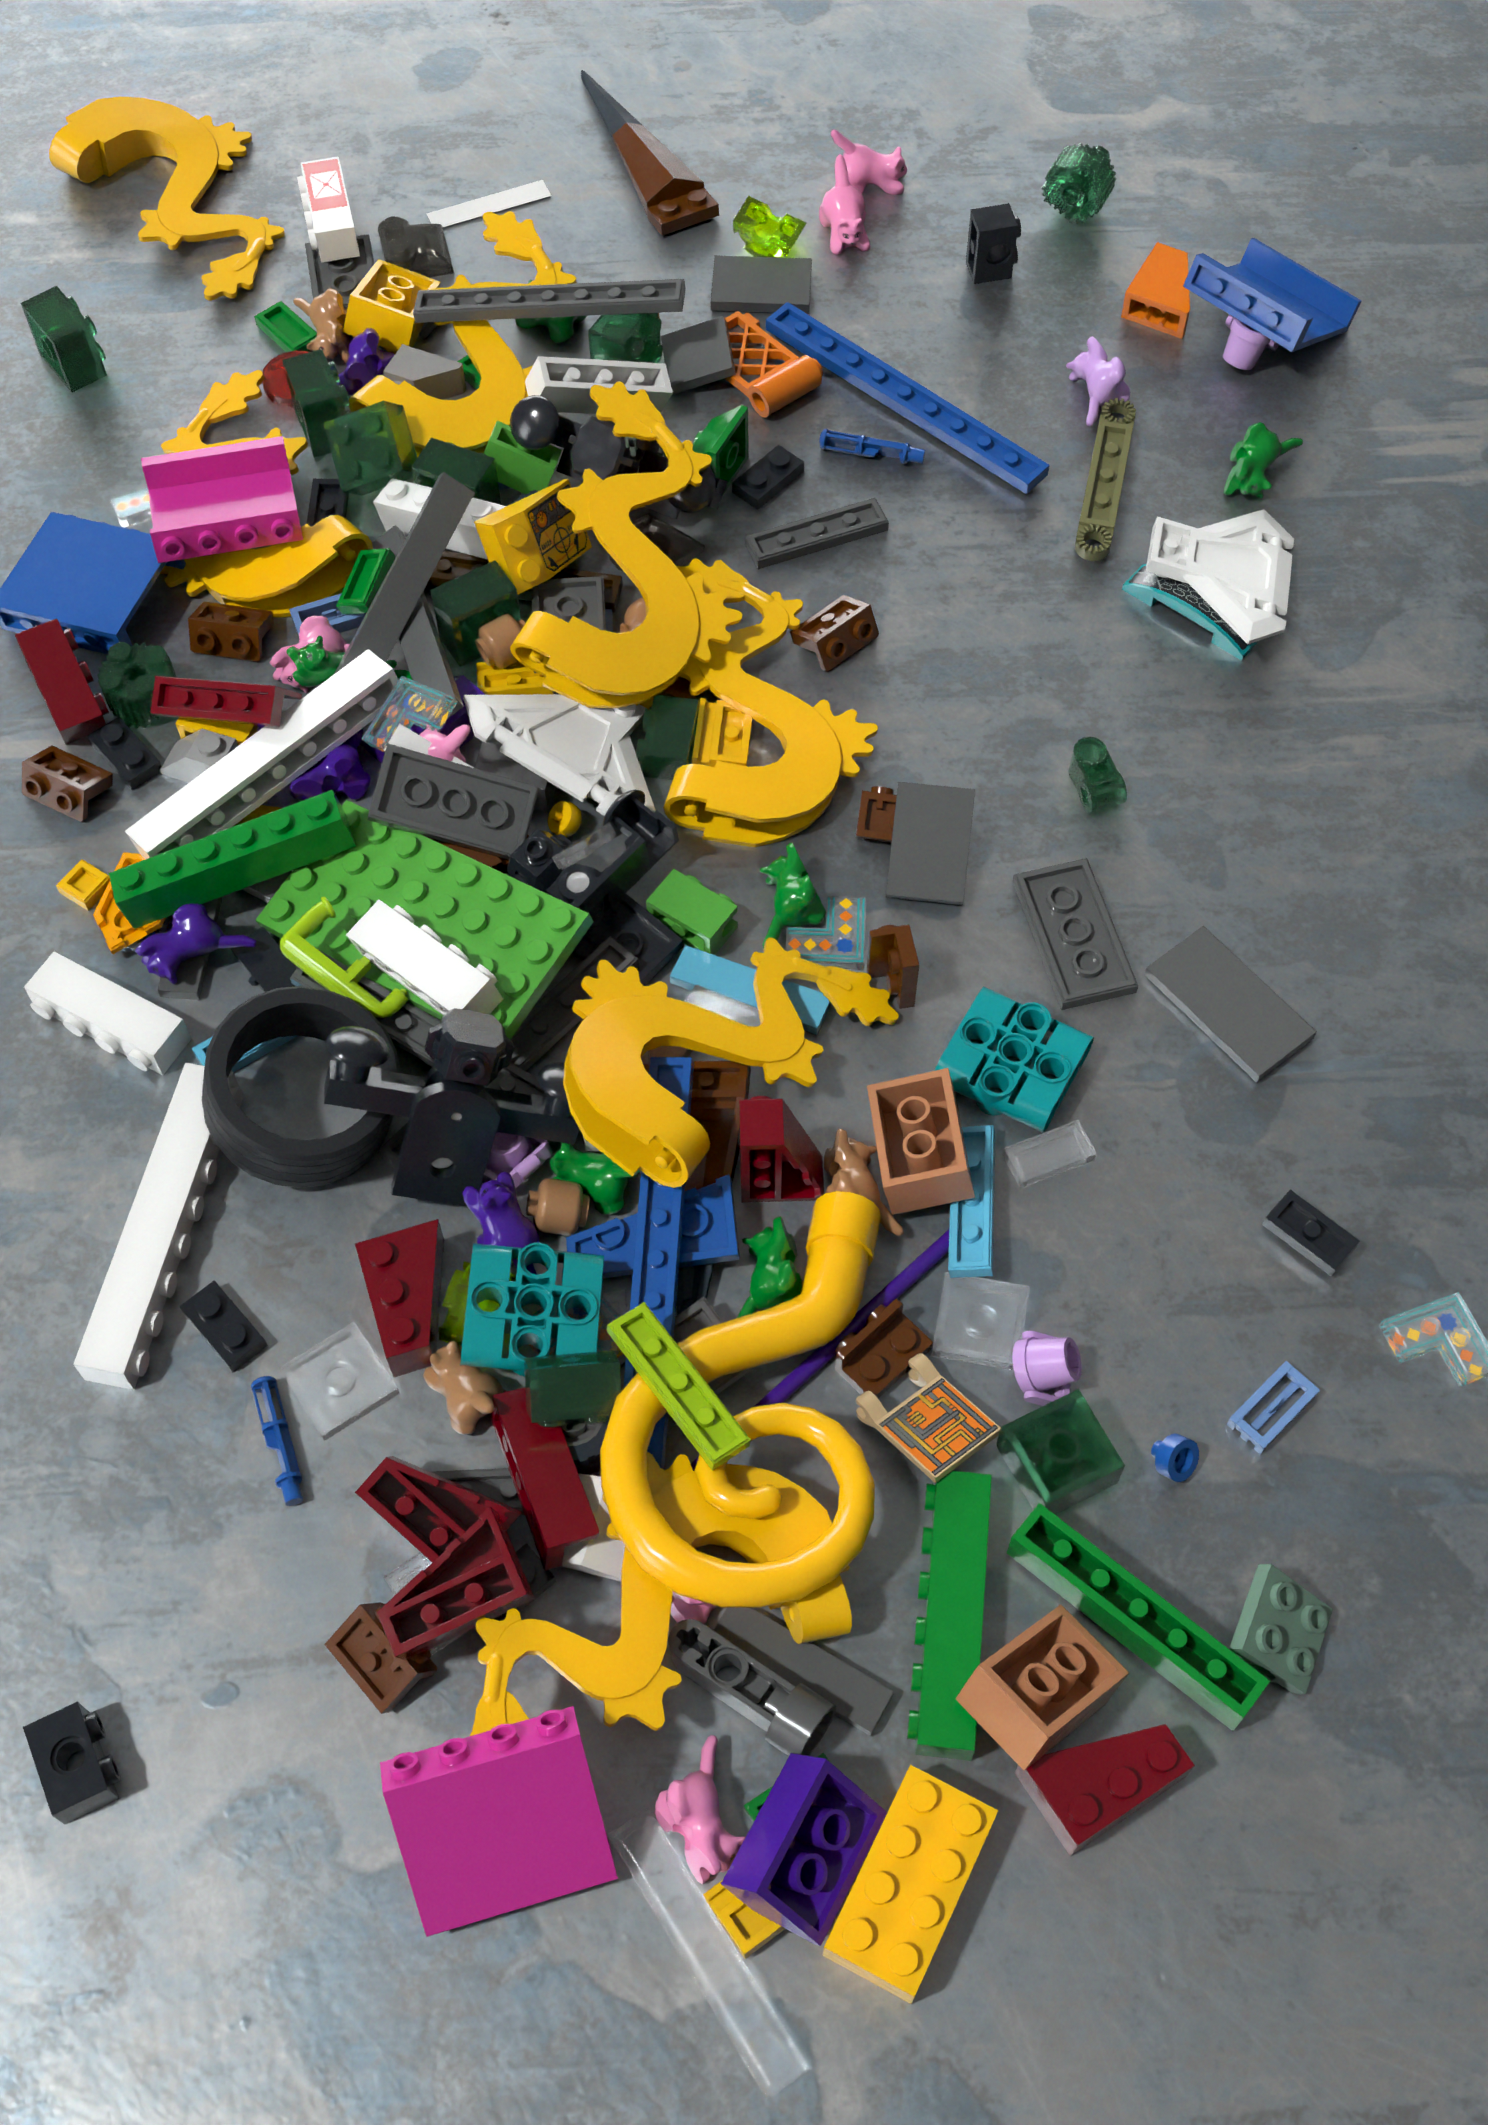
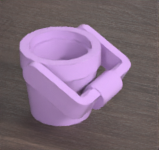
M1228 315L1225 324L1231 331L1223 353V358L1227 363L1239 369L1251 370L1256 365L1265 348L1276 351L1279 346L1278 343L1233 316Z
M496 1132L483 1180L485 1182L497 1180L499 1173L503 1171L508 1172L514 1180L516 1189L552 1155L553 1151L547 1140ZM532 1145L537 1147L534 1151L532 1150Z
M1035 1331L1023 1332L1022 1339L1017 1340L1014 1344L1012 1360L1016 1380L1024 1393V1401L1052 1409L1068 1404L1070 1401V1383L1078 1381L1082 1374L1081 1357L1075 1341L1070 1337L1057 1338ZM1054 1388L1055 1396L1046 1394L1044 1392L1046 1390Z

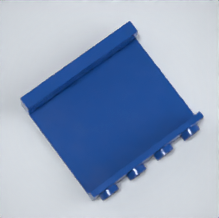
M1255 238L1250 240L1241 262L1230 267L1224 266L1204 253L1197 254L1183 285L1186 289L1291 352L1347 332L1362 302L1355 296Z
M51 512L0 588V626L3 630L20 633L57 618L63 631L70 628L79 648L128 659L134 647L125 630L164 566L184 569L186 562L182 559L158 563L149 533L109 525L105 522L82 519L74 515Z

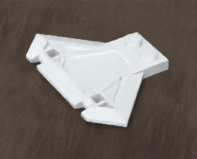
M1264 509L1202 528L1191 527L1157 516L1152 528L1146 571L1162 578H1171L1188 583L1247 644H1251L1284 633L1286 629V621L1277 615H1286L1293 555L1284 549L1292 550L1294 538Z
M561 694L464 695V703L475 737L485 743L492 738L502 743L499 749L501 753L579 801L584 802L589 797L598 802L599 806L596 811L605 816L611 804L620 795L635 789L644 792V805L651 811H656L630 739V734L644 720L647 708L640 704L638 706L634 704L621 708H589Z

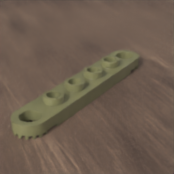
M1114 398V401L1110 399L1109 403H1104L1101 410L1075 542L1076 553L1088 561L1104 559L1108 556L1111 548L1136 415L1134 405H1130L1128 400L1125 402L1123 398H1121V401L1118 398ZM1112 413H1121L1125 417H1123V420L1122 418L1117 420V417L1113 419L1114 416L1110 417ZM1097 540L1102 544V546L1099 545L1098 548L1097 546H1095V548H1092L1093 546L1091 545L1090 547H1088L1089 544L1085 545V541Z

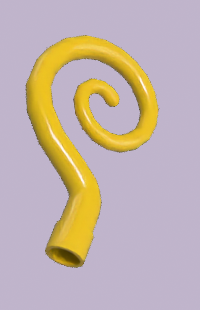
M840 1191L825 1193L817 1198L813 1206L806 1243L808 1260L801 1294L771 1308L703 1328L677 1343L707 1384L724 1375L790 1358L823 1347L839 1336L852 1322L863 1297L867 1268L874 1259L881 1218L880 1210L874 1202L862 1195ZM639 1373L632 1378L616 1397L600 1449L601 1488L612 1526L640 1568L678 1595L719 1607L761 1608L799 1600L834 1581L862 1551L874 1520L875 1483L861 1446L839 1422L814 1408L788 1403L751 1407L733 1416L751 1441L758 1437L784 1435L800 1438L816 1447L831 1466L839 1485L838 1510L832 1525L813 1543L785 1559L762 1563L730 1562L699 1552L672 1530L654 1504L648 1483L647 1449L656 1423L667 1413V1410ZM699 1454L695 1473L706 1502L727 1516L756 1519L773 1514L779 1508L782 1495L773 1485H761L752 1490L739 1489L728 1480L725 1472L727 1462L712 1471Z

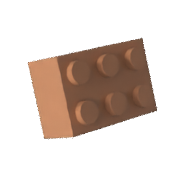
M949 1068L867 1085L882 1184L892 1215L975 1198L957 1098Z
M1060 1604L980 1663L956 1697V1700L1025 1771L1104 1707L1129 1672Z

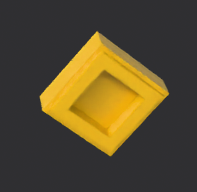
M81 859L56 887L60 894L89 911L102 897L110 877Z

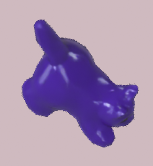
M373 328L365 329L363 333L352 339L349 344V356L345 370L331 379L333 384L339 386L342 395L345 397L353 396L374 377L383 375L384 369L395 355L393 352L380 350L378 347L379 334Z
M363 729L330 751L328 755L293 780L290 784V795L294 799L303 801L333 790L335 795L343 792L352 800L361 798L367 792L371 782V777L364 771L357 751V747L362 742Z
M190 903L182 905L174 912L171 931L149 936L135 951L139 956H143L141 961L147 967L149 973L166 978L172 984H176V972L182 962L194 957L210 954L218 948H253L257 945V941L245 935H224L219 925L208 916L203 905Z
M504 1171L499 1173L497 1180L483 1183L480 1190L473 1186L465 1187L462 1193L464 1202L475 1215L483 1230V1234L477 1237V1244L524 1248L531 1243H539L535 1224L521 1212L514 1180L510 1173ZM511 1259V1266L514 1265L517 1270L518 1259ZM533 1263L526 1267L530 1273L537 1275Z

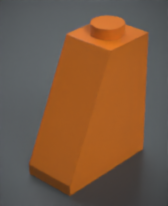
M1157 242L1125 292L1121 317L1182 339L1185 335L1190 312L1189 290L1183 287L1189 273L1188 253Z

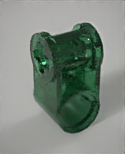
M1095 737L1079 739L1074 745L1068 772L1078 791L1085 811L1087 813L1095 812L1097 807L1112 802L1117 804L1125 803L1127 800L1126 785L1121 773L1116 769L1106 745Z

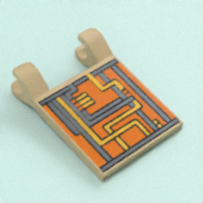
M919 1353L908 1361L909 1366L913 1368L909 1371L908 1375L915 1385L922 1387L920 1390L890 1412L886 1411L882 1403L871 1391H866L856 1398V1403L860 1406L856 1410V1414L863 1423L876 1428L934 1483H937L1001 1434V1427L942 1377L927 1356Z

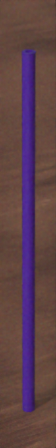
M949 1229L864 1305L839 1336L823 1347L817 1348L753 1407L784 1403L837 1354L835 1349L846 1335L851 1332L857 1335L868 1325L866 1323L867 1318L878 1306L884 1304L887 1307L896 1298L898 1299L949 1252ZM698 1457L691 1463L693 1471H695Z

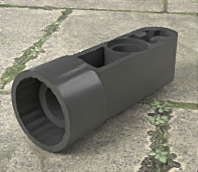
M694 1619L682 1620L671 1629L668 1644L672 1662L678 1671L766 1731L765 1740L787 1756L790 1753L811 1755L832 1722L836 1712L835 1705L803 1683L798 1684L796 1687L700 1621ZM698 1642L700 1652L693 1648H689L686 1653L683 1652L682 1646L684 1644L692 1647ZM704 1658L707 1659L706 1666L704 1664ZM725 1666H735L741 1671L740 1675L732 1681H722L716 1676L718 1671ZM768 1691L773 1692L763 1708L759 1707L758 1705Z

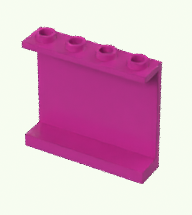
M283 436L141 458L149 492L153 528L150 529V535L158 563L303 540Z
M574 1706L561 1710H549L531 1719L513 1724H501L490 1731L466 1738H453L435 1747L414 1753L405 1752L395 1756L393 1759L380 1762L383 1796L426 1937L618 1879Z

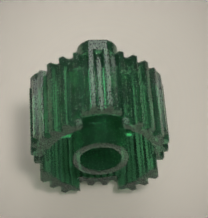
M1079 143L1078 146L1076 144L1066 146L1058 155L1045 177L1046 181L1041 188L1044 190L1042 196H1045L1044 202H1048L1050 206L1054 204V209H1059L1060 214L1065 213V218L1069 220V223H1072V221H1075L1076 224L1080 221L1085 223L1088 216L1092 218L1094 214H1098L1111 194L1116 181L1114 177L1116 172L1112 171L1114 165H1110L1109 151L1100 145L1093 146L1092 148L1089 147V144L1083 146L1082 143Z
M118 642L109 648V655L106 656L107 661H102L103 667L98 668L100 672L97 674L98 683L108 708L114 716L124 719L129 728L134 725L135 729H138L139 726L146 729L148 725L152 724L153 719L160 720L159 715L150 713L155 676L175 678L177 676L172 662L162 646H153V644L146 646V643L141 645L134 643L133 646H130L125 642Z

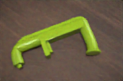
M325 896L321 897V901L310 908L283 935L280 940L282 954L325 989L352 999L370 1011L375 1018H386L394 1015L408 1002L405 989L399 990L394 988L380 1002L357 984L372 968L368 958L363 956L360 960L357 959L344 971L305 940L326 919L336 917V913L329 900Z

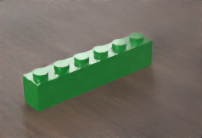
M330 790L110 872L109 877L116 905L132 927L136 929L173 915L182 905L206 903L353 848L356 844L348 818L334 791Z
M951 1471L937 1483L926 1484L924 1511H932L931 1528L923 1527L921 1555H929L928 1572L920 1571L917 1596L919 1600H926L925 1617H916L914 1645L922 1646L921 1663H913L910 1688L911 1692H919L918 1711L909 1710L907 1739L916 1740L914 1755L971 1761L975 1752L977 1721L956 1700V1697L980 1664L992 1480V1475Z
M1038 1503L1011 1537L1007 1550L1009 1556L1232 1731L1243 1720L1269 1684L1270 1680L1041 1503Z

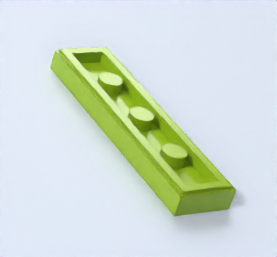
M645 1302L607 1324L608 1334L712 1471L750 1446L751 1439Z

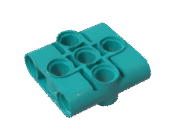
M983 987L947 1045L934 1071L949 1068L954 1090L976 1101V1105L983 1113L991 1116L1004 1114L1044 1133L1091 1049L1094 1037L1051 1018L1050 1012L1042 1004L1035 1002L1021 1004L989 988ZM1024 1026H1033L1038 1030H1029ZM977 1039L981 1040L984 1043L975 1044L972 1043L970 1040ZM1014 1056L1021 1061H1010L1006 1057ZM1050 1073L1058 1078L1049 1079L1046 1078L1043 1074ZM996 1087L1001 1089L1003 1092L994 1093L988 1090V1088Z
M540 1242L531 1243L524 1248L473 1243L460 1366L513 1370L523 1377H534L541 1372L593 1377L597 1351L604 1255L554 1251L547 1244ZM511 1259H518L516 1282L509 1281ZM532 1263H539L544 1265L547 1271L536 1275L530 1273L526 1267ZM557 1263H563L561 1286L555 1285ZM484 1300H493L500 1307L493 1312H486L480 1309L478 1304ZM534 1303L542 1307L544 1312L537 1316H531L523 1312L522 1308L527 1304ZM578 1307L583 1309L588 1316L575 1320L570 1318L566 1311L570 1308ZM504 1333L510 1334L508 1358H502ZM551 1338H556L554 1362H548ZM523 1345H533L539 1349L540 1354L534 1358H527L519 1354L518 1349Z

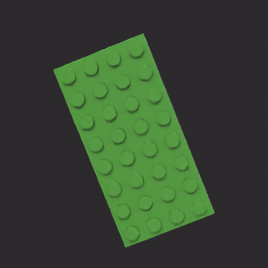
M346 800L342 808L348 818L356 846L294 869L255 921L260 927H264L268 932L282 938L310 908L321 901V897L325 896L332 905L336 917L326 919L305 940L315 948L350 967L357 959L360 960L363 956L346 934L378 900H381L392 909L398 905L414 919L415 922L413 924L418 928H421L423 924L428 926L441 938L442 945L446 948L451 944L455 945L469 958L470 961L468 963L476 968L481 964L497 978L498 981L494 985L503 997V1000L490 1014L505 1028V1035L511 1040L594 922L590 914L421 834L367 820L368 809ZM371 963L372 968L364 975L366 978L390 992L394 988L399 990L405 989L407 991L406 997L410 1004L441 1020L443 1017L441 1013Z

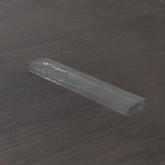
M649 1807L607 1834L766 2100L769 2101L808 2073L810 2069Z

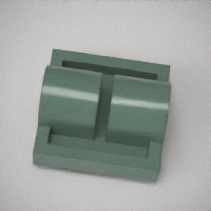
M1258 1564L1229 1649L1270 1680V1682L1278 1683L1292 1694H1306L1333 1609L1274 1565Z

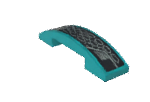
M1142 564L1122 586L1123 591L1152 607L1157 601H1160L1214 633L1211 643L1241 661L1259 642L1247 644L1188 583L1171 578H1162L1146 571L1147 564Z

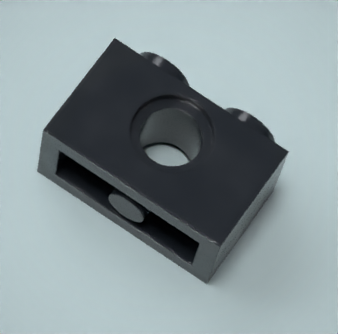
M1009 203L971 209L966 265L974 284L1012 278L1013 264L1018 262L1016 239L1021 236V222L1018 216H1014Z
M77 1701L23 1726L51 1815L66 1825L119 1799L115 1783L121 1781L120 1773L112 1755H104L100 1740L106 1737V1733L96 1711L90 1713ZM85 1750V1759L82 1765L74 1771H67V1762L70 1756L77 1751Z

